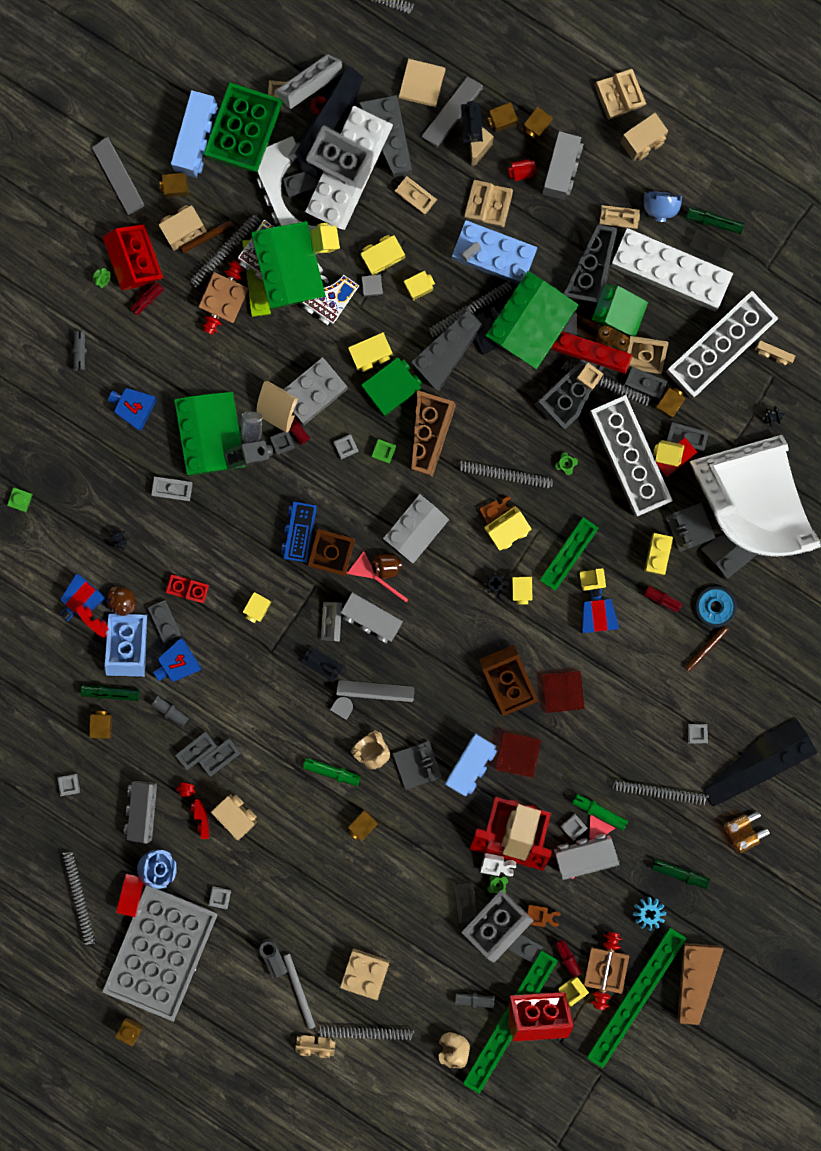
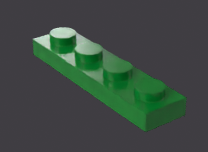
M583 517L539 581L556 591L599 528Z

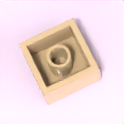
M654 113L626 132L620 143L633 161L637 158L642 160L653 147L657 149L664 144V141L667 139L668 130L657 114Z
M192 205L180 208L178 214L174 216H166L161 220L162 223L159 224L174 251L207 232Z
M230 794L211 813L239 840L257 823L255 820L257 816L250 809L246 810L242 806L243 801L237 795L233 796Z
M519 804L516 811L512 810L506 825L507 831L501 844L504 847V855L526 860L533 844L541 811Z
M353 948L340 988L377 1000L389 966V960Z

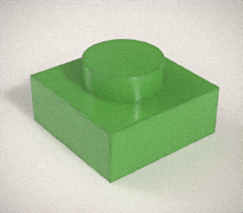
M378 439L372 458L390 464L396 445Z
M13 488L7 506L27 512L33 494Z

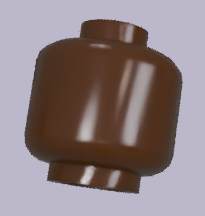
M393 553L380 554L372 561V569L375 576H378L380 579H388L398 575L399 570L402 569L400 558L397 559Z

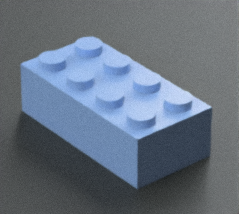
M191 90L171 162L174 172L185 173L197 178L198 173L201 174L204 164L202 157L207 146L208 136L210 137L214 127L212 121L213 118H217L219 111L214 96Z
M466 220L454 249L452 260L501 279L510 280V282L519 285L530 269L537 247ZM478 242L481 250L466 262L462 258V253L473 243Z

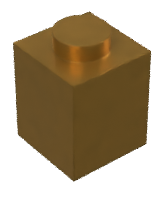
M511 102L490 110L489 117H487L490 128L494 127L495 132L514 126L518 122Z
M537 107L524 124V133L531 139L536 138L539 140L552 123L553 118Z
M185 173L162 175L163 181H159L160 191L164 192L166 198L189 195Z
M669 388L655 409L672 419L686 398L683 397V393L680 390Z
M96 711L95 714L90 715V738H111L112 715H107V711Z
M363 810L348 826L350 829L348 833L355 840L360 839L363 841L378 825V822Z
M126 1017L115 1038L133 1046L144 1025Z

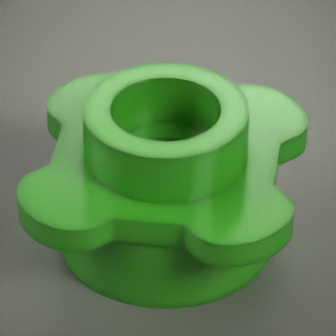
M99 268L93 276L95 285H99L100 288L107 285L111 272L105 268Z
M562 453L561 459L555 464L557 470L561 469L566 475H571L573 473L572 469L578 464V460L568 456V453Z
M491 875L489 878L490 886L487 888L488 892L492 894L499 893L502 890L506 893L505 887L508 879Z

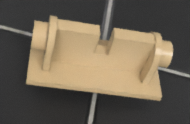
M602 205L600 224L637 229L640 210Z
M297 1036L296 1044L300 1046H296V1052L299 1055L311 1056V1054H317L321 1058L334 1056V1050L331 1048H335L336 1041L332 1040V1038L318 1037V1044H314V1036Z

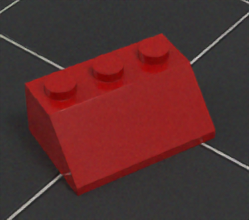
M145 225L117 228L103 236L121 291L138 288L163 278Z
M566 992L510 996L509 1027L512 1041L568 1038L574 1026Z

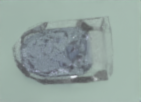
M246 411L242 413V440L246 444L259 442L262 432V415L257 412Z

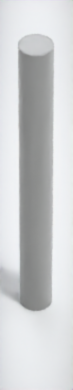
M284 955L283 959L307 1027L312 1029L316 1026L291 955Z

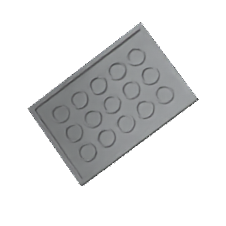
M146 886L139 902L137 915L131 921L103 993L174 1022L218 913L161 889Z

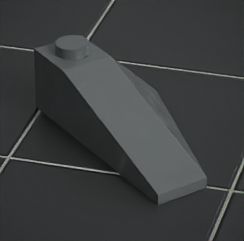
M581 360L534 405L547 419L565 430L579 416L591 392L590 389L576 380L577 376L587 363L594 366L600 372H602L603 366Z
M727 534L714 538L701 549L724 579H728L758 554L739 546Z

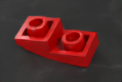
M686 437L678 443L684 445L682 460L679 466L656 462L658 468L666 477L697 453Z
M170 574L165 593L204 603L209 585Z
M82 604L75 608L81 619L94 632L102 637L108 635L107 631L109 628L105 620L101 621L100 618L92 621L91 617H93V614L88 606L85 607Z
M197 798L195 803L191 804V814H194V819H202V822H198L197 833L201 834L200 839H209L210 826L207 811L202 800Z
M126 874L116 913L136 917L144 886L139 876Z

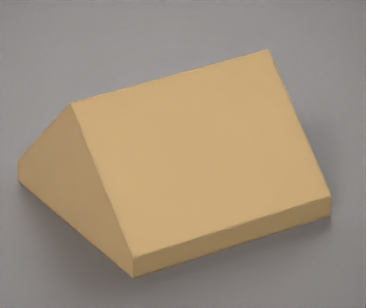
M483 127V142L469 143L472 166L479 162L493 144L494 136Z
M630 336L626 352L632 354L633 358L628 369L635 367L644 372L662 374L668 342Z

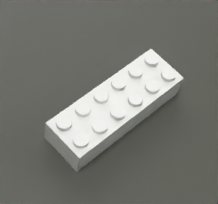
M353 106L341 135L374 152L371 171L362 189L356 188L324 171L308 204L306 213L345 230L393 124Z
M628 228L610 266L715 312L720 306L733 275L732 272Z
M751 291L679 358L666 373L692 400L778 318Z
M625 395L591 410L589 414L634 516L638 517L672 502L673 500L627 396Z

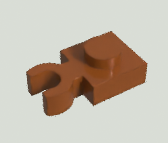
M510 497L504 498L500 505L495 500L479 509L487 525L502 516L504 511H509L515 507L508 508L506 506V502L511 499Z
M531 904L528 905L527 914L534 920L530 925L545 927L546 922H549L552 926H559V923L553 922L552 918L555 915L561 916V913L558 911L547 913L548 907Z

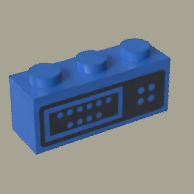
M293 502V506H289L288 517H291L290 525L286 524L284 536L288 537L286 544L283 543L281 555H284V559L303 563L308 562L317 506Z

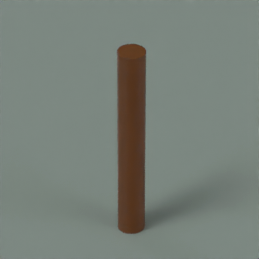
M228 220L180 247L183 253L234 227L231 220Z
M726 626L721 627L690 660L685 668L691 672L729 629Z

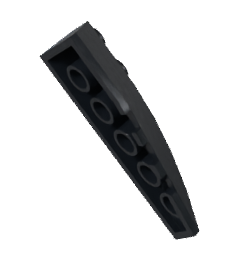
M350 65L347 66L287 157L316 180H319L324 170L306 161V158L323 125L341 134L355 104L364 78Z
M795 718L762 736L739 759L733 762L728 769L711 782L704 791L709 796V800L714 807L784 772L818 752L804 728Z

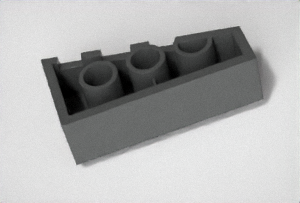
M397 95L360 102V109L393 124L381 150L393 178L412 175Z
M597 225L587 245V249L583 257H581L579 265L564 292L565 296L573 301L597 306L604 285L607 284L618 234L617 228Z
M467 310L412 361L413 365L437 391H440L483 324L470 310Z

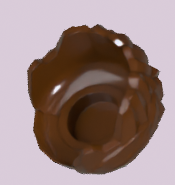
M113 587L107 594L106 604L111 609V612L116 613L117 616H125L135 610V595L128 588Z

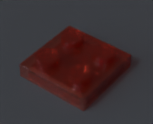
M581 671L542 675L546 713L585 709Z
M503 732L496 770L534 778L541 740Z

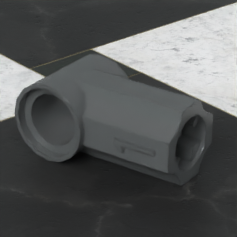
M271 938L263 940L260 946V954L265 960L272 979L284 975L288 970L278 950L276 941ZM266 944H270L274 947V951L267 953L263 947Z

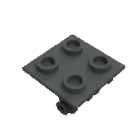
M702 503L666 516L680 552L715 538Z
M429 741L393 753L406 790L442 777Z

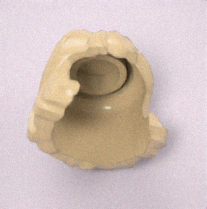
M376 730L359 740L351 750L355 759L372 770L382 767L390 758V752L383 740L382 734Z
M451 1032L445 1033L439 1041V1044L443 1046V1051L438 1054L440 1063L445 1064L448 1068L465 1067L470 1049L468 1041L461 1035Z

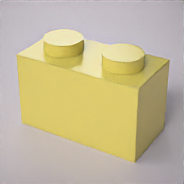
M387 235L379 240L380 243L373 246L370 244L362 249L361 257L371 276L405 259V254L394 235L391 237Z
M384 333L348 348L357 370L362 369L363 372L373 368L372 365L377 362L383 364L390 361V357L393 356Z
M516 506L484 527L494 545L500 551L509 548L512 542L518 538H524L532 530Z
M657 533L652 534L644 572L665 575L673 537Z

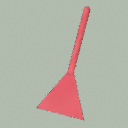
M363 551L347 574L373 578L407 602L408 599L374 575L372 566Z
M590 815L589 840L595 839V836L599 834L607 835L615 829L611 825Z

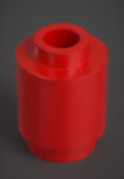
M529 159L512 162L511 167H508L510 179L513 178L514 181L533 178L534 175H537L534 160L529 161Z

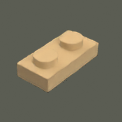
M408 176L405 177L395 190V193L424 215L428 213L437 201L435 197Z
M759 341L755 348L759 352L758 355L764 358H769L770 356L783 366L792 364L795 359V355L763 341Z

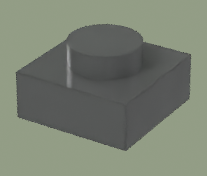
M289 431L270 437L277 455L295 449Z

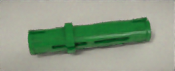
M306 758L303 766L304 770L312 771L333 778L339 783L344 782L358 787L361 775L345 771V768L339 769Z
M578 793L576 794L572 805L587 811L586 814H592L621 831L625 829V824L627 825L628 820L597 805L596 801H590Z

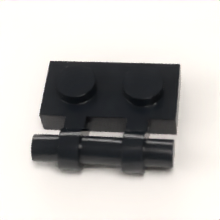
M495 306L488 309L491 314L489 318H486L483 312L476 315L483 324L475 336V340L483 355L499 348L498 345L486 337L491 328L490 324L494 323L500 314Z

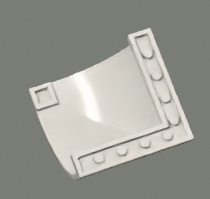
M783 435L690 461L692 470L724 532L739 546L762 555L786 556L812 551L821 547L820 540L815 531L812 530L800 502L786 451L789 450L788 444Z

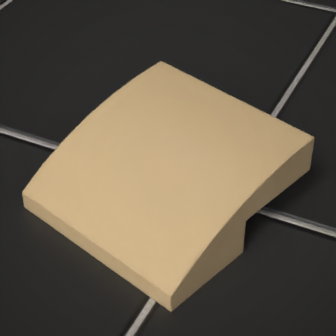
M409 59L399 98L436 107L446 68Z
M633 69L615 74L611 78L594 84L608 119L646 105Z
M474 180L464 217L504 227L513 190L494 186L492 183Z
M264 381L257 403L256 415L287 433L295 417L292 413L298 398L271 382Z

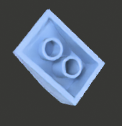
M109 614V630L107 631L105 656L106 675L145 677L147 615L128 614L117 616L116 614Z

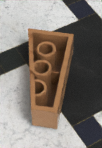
M418 390L412 470L433 478L456 404L454 401Z
M683 943L677 1019L680 1024H700L724 949L722 946Z

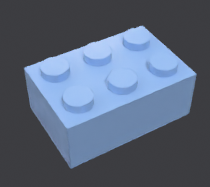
M474 733L445 784L464 796L467 793L472 794L477 785L475 780L478 776L480 778L483 776L487 769L484 765L487 760L491 761L497 751L494 748L496 746Z

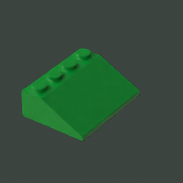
M229 82L204 152L206 158L226 166L258 173L283 101L280 98Z
M307 221L251 232L269 310L326 297L316 255L313 252Z
M527 271L486 334V337L537 370L579 305L544 280Z
M233 392L174 399L187 475L190 477L232 470L227 468L224 450L242 445Z

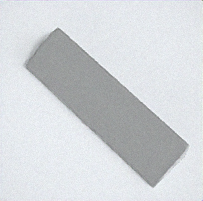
M327 54L275 90V93L288 108L292 109L342 73V61Z
M467 76L422 135V138L437 149L462 116L461 104L473 101L483 89V85Z
M109 138L103 139L93 147V150L129 215L145 205Z
M338 681L337 694L339 696L405 702L414 701V687Z

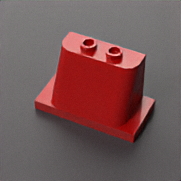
M495 797L486 830H476L470 850L483 854L503 856L504 860H513L517 864L544 871L552 850L542 848L551 813L539 810L532 805L526 806L541 812L532 847L524 861L504 855V847L501 846L507 831L508 819L512 810L516 811L519 803L515 800H504Z

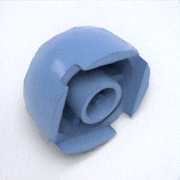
M644 192L645 211L648 215L655 217V221L666 222V218H672L679 212L682 195L675 194V197H672L668 192Z
M152 850L141 857L137 865V873L144 885L161 889L167 887L166 885L175 879L177 872L176 862L172 859L169 852Z

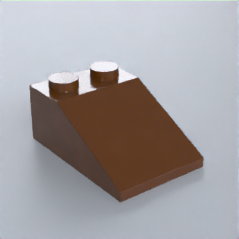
M515 645L479 659L503 716L538 702Z

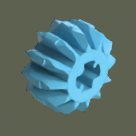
M647 897V903L640 899L642 906L640 907L637 904L634 906L639 911L633 912V915L640 916L635 919V922L640 923L642 921L640 925L642 929L645 928L646 924L648 930H652V924L659 928L657 921L661 923L665 921L660 917L666 915L665 911H660L664 908V905L660 904L657 906L658 899H655L652 903L651 897ZM648 909L650 911H654V913H652V918H650L649 916L645 917V914H647L646 911Z

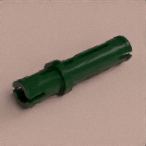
M689 207L686 219L701 222L704 226L711 225L739 235L742 234L745 224L711 214L708 210L704 212Z
M82 684L81 697L98 698V700L105 698L139 702L140 689Z
M655 859L653 863V871L682 880L687 885L692 884L705 890L709 886L710 878L695 874L693 870L687 871Z

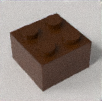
M318 529L308 567L346 577L356 540Z

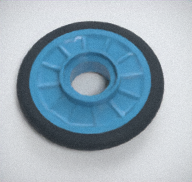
M722 586L705 588L699 593L695 601V612L698 619L706 626L713 628L729 624L737 611L734 595ZM718 601L721 604L719 612L711 610L712 602Z

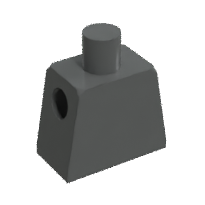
M259 441L224 450L227 468L233 469L269 460V456L273 455V448L271 445H266L265 441Z

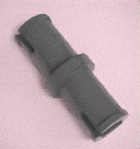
M79 331L73 332L74 348H72L73 370L78 371V364L80 363V371H85V354H87V349H85L86 332L81 331L79 339Z
M159 696L151 705L163 713L166 719L170 718L181 728L189 719V717L175 709L176 706H171Z
M456 993L455 1006H473L475 1009L477 1007L494 1008L495 996L478 995V993L473 995Z

